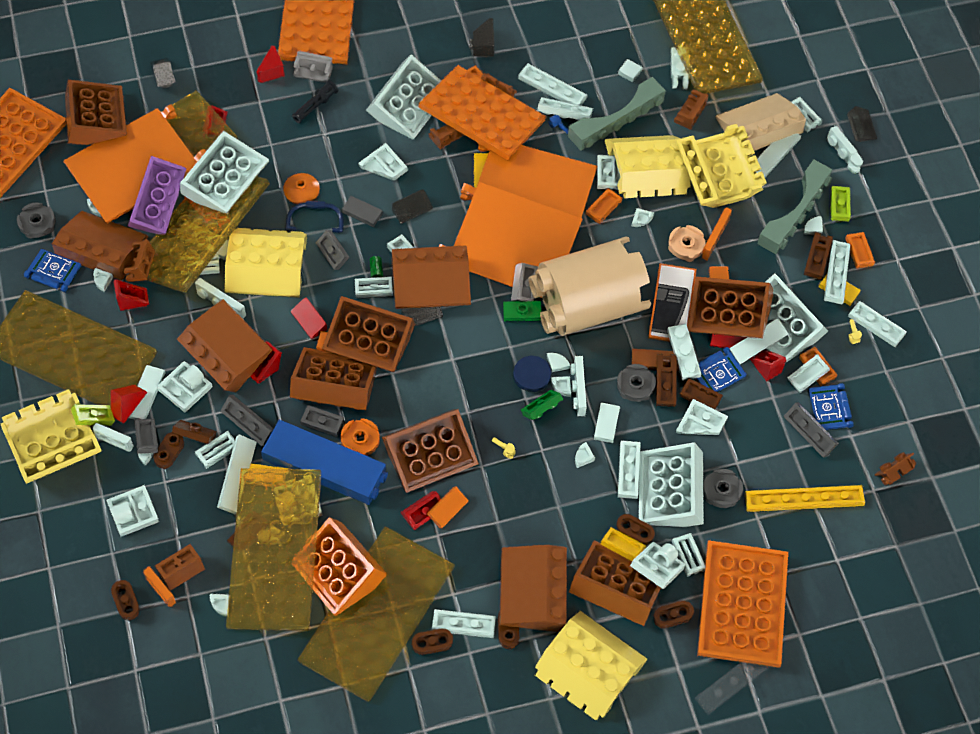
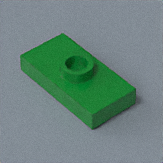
M541 301L503 302L504 321H541Z

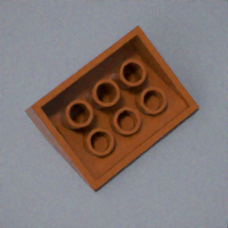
M68 79L65 93L68 143L89 145L126 136L122 86Z
M81 211L60 229L52 242V246L57 255L81 263L82 266L93 270L97 268L111 273L114 278L123 280L126 275L124 269L131 267L135 255L134 251L140 248H133L132 244L144 241L148 238V235L114 222L106 224L103 218Z
M467 246L392 249L395 309L471 305Z
M695 277L688 331L763 339L772 304L774 289L771 283Z
M341 296L322 350L394 373L409 343L415 322L413 318Z
M224 299L189 324L177 338L224 390L235 393L273 350Z
M304 347L291 377L290 398L331 404L338 407H349L356 410H366L377 367L328 351Z
M458 409L450 410L382 437L387 453L406 493L479 464Z
M594 540L575 573L569 593L644 626L661 587L630 566L631 560Z
M554 545L502 547L500 625L560 632L566 625L567 547Z

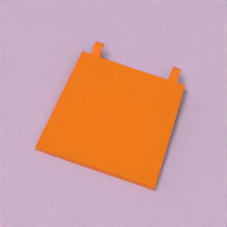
M172 104L168 105L162 112L156 108L126 125V136L94 143L64 160L65 165L106 224L134 208L151 156L187 168L184 175L185 178L205 154L206 150L202 149L196 156H193L167 121V119H173L177 116Z
M479 144V151H489L478 183H485L582 218L597 170L596 165L523 145L509 160H506ZM461 190V200H472V195L464 194Z
M479 182L476 188L466 183L463 184L461 189L463 193L472 195L473 198L454 246H467L469 272L513 288L516 264L525 263L539 266L542 262L570 254L582 223V218Z

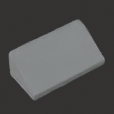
M525 263L516 264L511 295L512 301H534L528 278L535 275L538 266Z

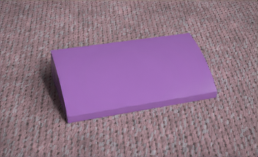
M151 156L128 226L150 233L165 235L180 190V182L183 180L187 168Z

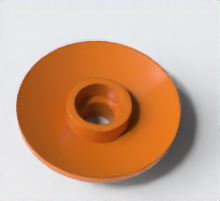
M298 173L290 176L285 181L283 191L285 197L290 202L299 204L314 201L319 195L320 186L317 179L312 175Z

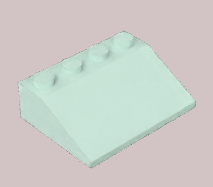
M411 54L402 62L366 111L380 123L414 139L432 116L419 108V102L441 80Z
M223 131L180 182V193L197 204L227 214L269 162V159Z
M773 274L766 281V283H771L774 289L766 325L778 318L788 335L766 349L785 356L787 363L815 344L828 330L776 274Z
M695 442L640 451V520L652 526L688 527L704 524L703 452Z

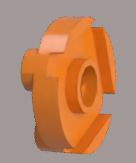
M368 419L351 420L342 428V446L365 456L372 454L378 448L380 434L377 426ZM363 434L364 440L357 441L356 436H361Z

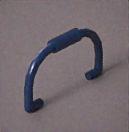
M325 201L299 203L289 210L286 217L285 230L296 231V227H290L291 216L295 210L302 207L331 208L339 217V228H332V232H343L344 219L342 212L338 207L325 203Z

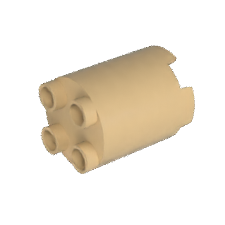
M629 237L616 239L539 264L535 275L529 276L528 280L533 296L535 298H543L547 311L541 312L540 317L547 334L557 331L561 336L650 308V300L641 302L640 287L650 282L640 252L628 254L623 246L624 243L630 241Z

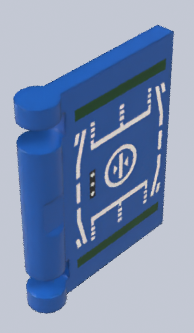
M41 249L25 271L24 277L29 278L31 273H33L31 280L58 289L60 284H63L61 291L66 292L82 265L76 261Z
M728 347L723 349L726 356L721 351H718L698 362L701 371V377L696 378L698 383L719 392L747 376Z
M843 383L808 388L814 418L825 430L851 428L854 426L853 421L845 422V420L852 419L846 391L838 392V390L845 389Z

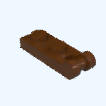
M815 232L803 275L821 280L833 237L829 235L827 237L820 235L821 233Z
M657 353L656 406L675 407L676 354L663 356V354ZM663 363H670V367H663Z

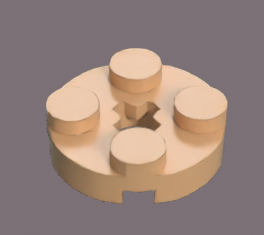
M686 225V227L682 228L677 227L670 234L668 249L676 257L692 262L703 253L704 246L706 245L704 234L701 230L691 225ZM689 240L690 245H685L682 241L686 242Z

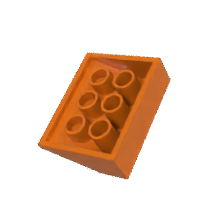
M331 517L326 520L291 562L335 616L372 592L387 575L342 522Z

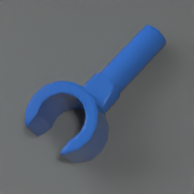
M554 115L549 118L548 123L552 128L558 125L559 128L568 134L569 129L563 125L560 116Z

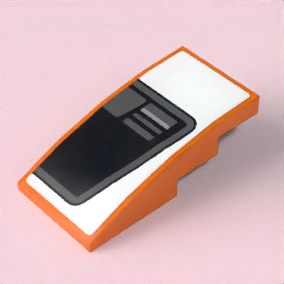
M659 264L648 335L649 339L670 342L667 332L668 327L686 324L688 328L697 269Z

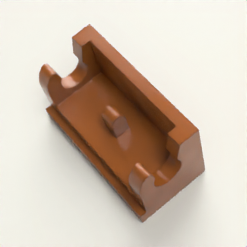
M692 90L691 94L693 95L688 96L685 104L674 119L675 123L690 130L706 107L709 96L697 90Z
M447 124L438 130L432 128L429 133L430 139L439 149L464 136V134Z
M145 239L144 241L132 244L133 248H140L134 251L135 255L131 267L124 269V273H129L126 276L128 282L147 280L155 250L148 239Z
M191 544L155 565L169 591L205 570L200 556Z

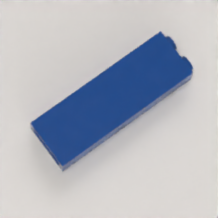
M280 419L261 451L264 461L281 468H288L290 472L306 479L313 477L314 482L367 505H370L372 499L375 500L379 494L378 488L381 483L386 481L388 476L385 463Z

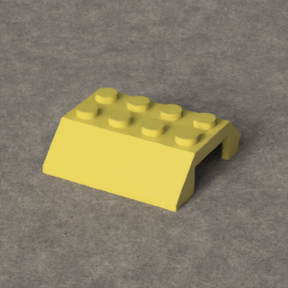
M730 125L726 127L725 132L696 141L694 136L676 140L700 205L716 208L742 201L762 191V186L767 184L763 172L756 173L761 170L756 156L750 157L755 152L750 140H746L748 135L744 126Z
M669 135L605 139L608 155H615L620 173V179L617 184L619 194H623L624 198H637L639 191V197H654L656 190V196L672 195V189L673 195L687 194L691 179L676 143V140L681 138Z
M233 229L229 236L225 263V293L300 298L302 284L301 268L303 253L306 250L307 234L294 231L288 233L287 231Z
M69 389L56 394L59 400L57 402L54 401L52 396L37 402L40 407L38 410H36L34 404L20 409L21 417L17 418L15 412L2 417L3 423L0 425L26 484L102 452L90 425H76L71 408L74 404L80 405L76 393L71 395Z
M580 611L566 623L545 650L535 667L538 669L535 676L546 684L553 680L550 686L563 697L569 692L570 695L567 700L580 709L587 705L584 712L594 720H597L599 716L605 717L611 709L614 700L633 675L636 676L646 663L647 658Z

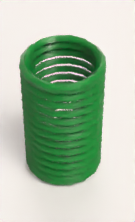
M379 256L371 257L369 259L371 278L383 277L382 258Z

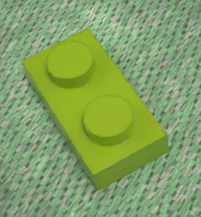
M832 186L831 220L849 222L851 218L850 187Z
M74 404L71 408L76 425H95L98 423L100 425L112 426L115 422L110 405Z

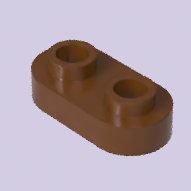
M173 432L165 436L158 447V452L154 453V462L157 467L166 469L173 465L184 447L183 436ZM172 439H177L176 442H170Z
M623 514L618 518L616 526L619 532L644 545H648L653 541L655 531L651 525L630 514ZM629 524L630 528H624L623 525ZM645 533L648 537L643 538L641 534Z
M126 580L115 582L111 588V593L120 616L125 620L136 618L140 608L131 584ZM122 590L126 591L124 595H120L119 593ZM128 608L133 609L130 613H127L126 610Z
M688 601L671 603L657 608L653 620L660 628L676 626L690 621L694 608ZM679 611H684L686 615H681ZM664 616L667 620L662 621L660 617Z
M499 612V643L506 649L515 648L519 643V627L500 625ZM507 634H511L513 637L511 639H507L505 636Z
M447 629L420 632L412 639V648L415 653L420 655L446 651L453 644V635ZM445 639L446 643L441 644L439 640ZM423 642L426 646L419 647V643Z

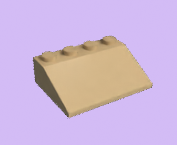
M778 93L716 116V120L724 131L730 125L744 126L748 135L746 140H750L754 151L791 135L803 133L806 118L799 108Z

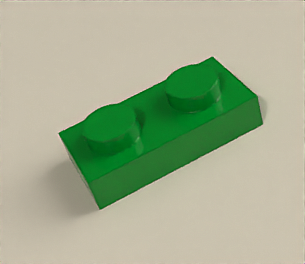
M549 390L522 408L521 412L524 417L531 420L538 419L548 409L555 408L563 398L559 392Z

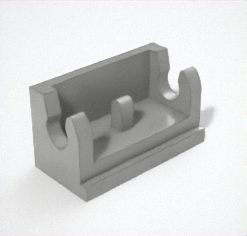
M298 51L294 62V77L325 83L329 80L333 69L332 57Z

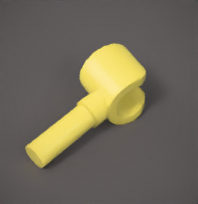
M851 319L849 322L853 333L849 334V340L851 344L860 342L862 333L856 329L854 319Z
M494 437L492 442L505 449L503 455L513 459L516 453L515 446L511 443L505 444Z

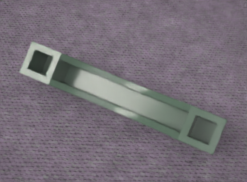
M651 77L638 85L634 98L623 109L605 117L582 118L569 126L568 137L580 151L586 147L589 148L596 141L606 138L611 132L618 131L626 123L633 122L641 114H646L651 108L661 105L664 101L666 90Z
M813 159L802 179L803 198L800 204L786 216L769 221L761 232L757 244L774 254H777L780 249L783 250L788 243V237H793L797 224H802L806 217L805 213L812 210L815 204L814 200L821 197L824 191L823 187L829 186L832 180L830 175L833 169Z

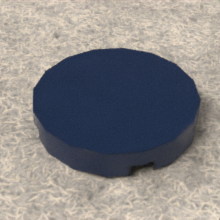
M531 355L523 357L516 363L513 377L519 388L529 390V392H538L548 386L552 371L546 360L539 356Z

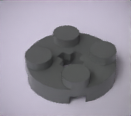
M31 203L24 206L20 215L18 214L17 216L19 229L27 238L42 237L54 231L56 222L54 212L49 206H43L42 203ZM34 218H38L40 220L39 222L33 223Z
M640 364L626 366V369L621 370L617 378V388L620 396L630 401L648 400L654 392L656 385L654 374H651L647 367ZM636 379L641 385L634 386L631 382H634Z
M728 469L714 470L713 473L705 478L703 483V494L706 502L719 508L734 507L743 493L742 481L735 476L733 471ZM721 485H725L728 491L721 492L718 488Z

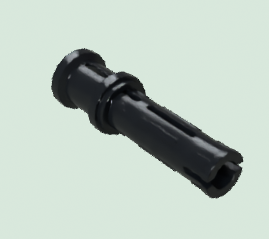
M327 80L321 89H317L314 93L315 95L297 112L292 114L293 119L297 123H301L321 103H327L329 97L337 94L339 90L334 82Z

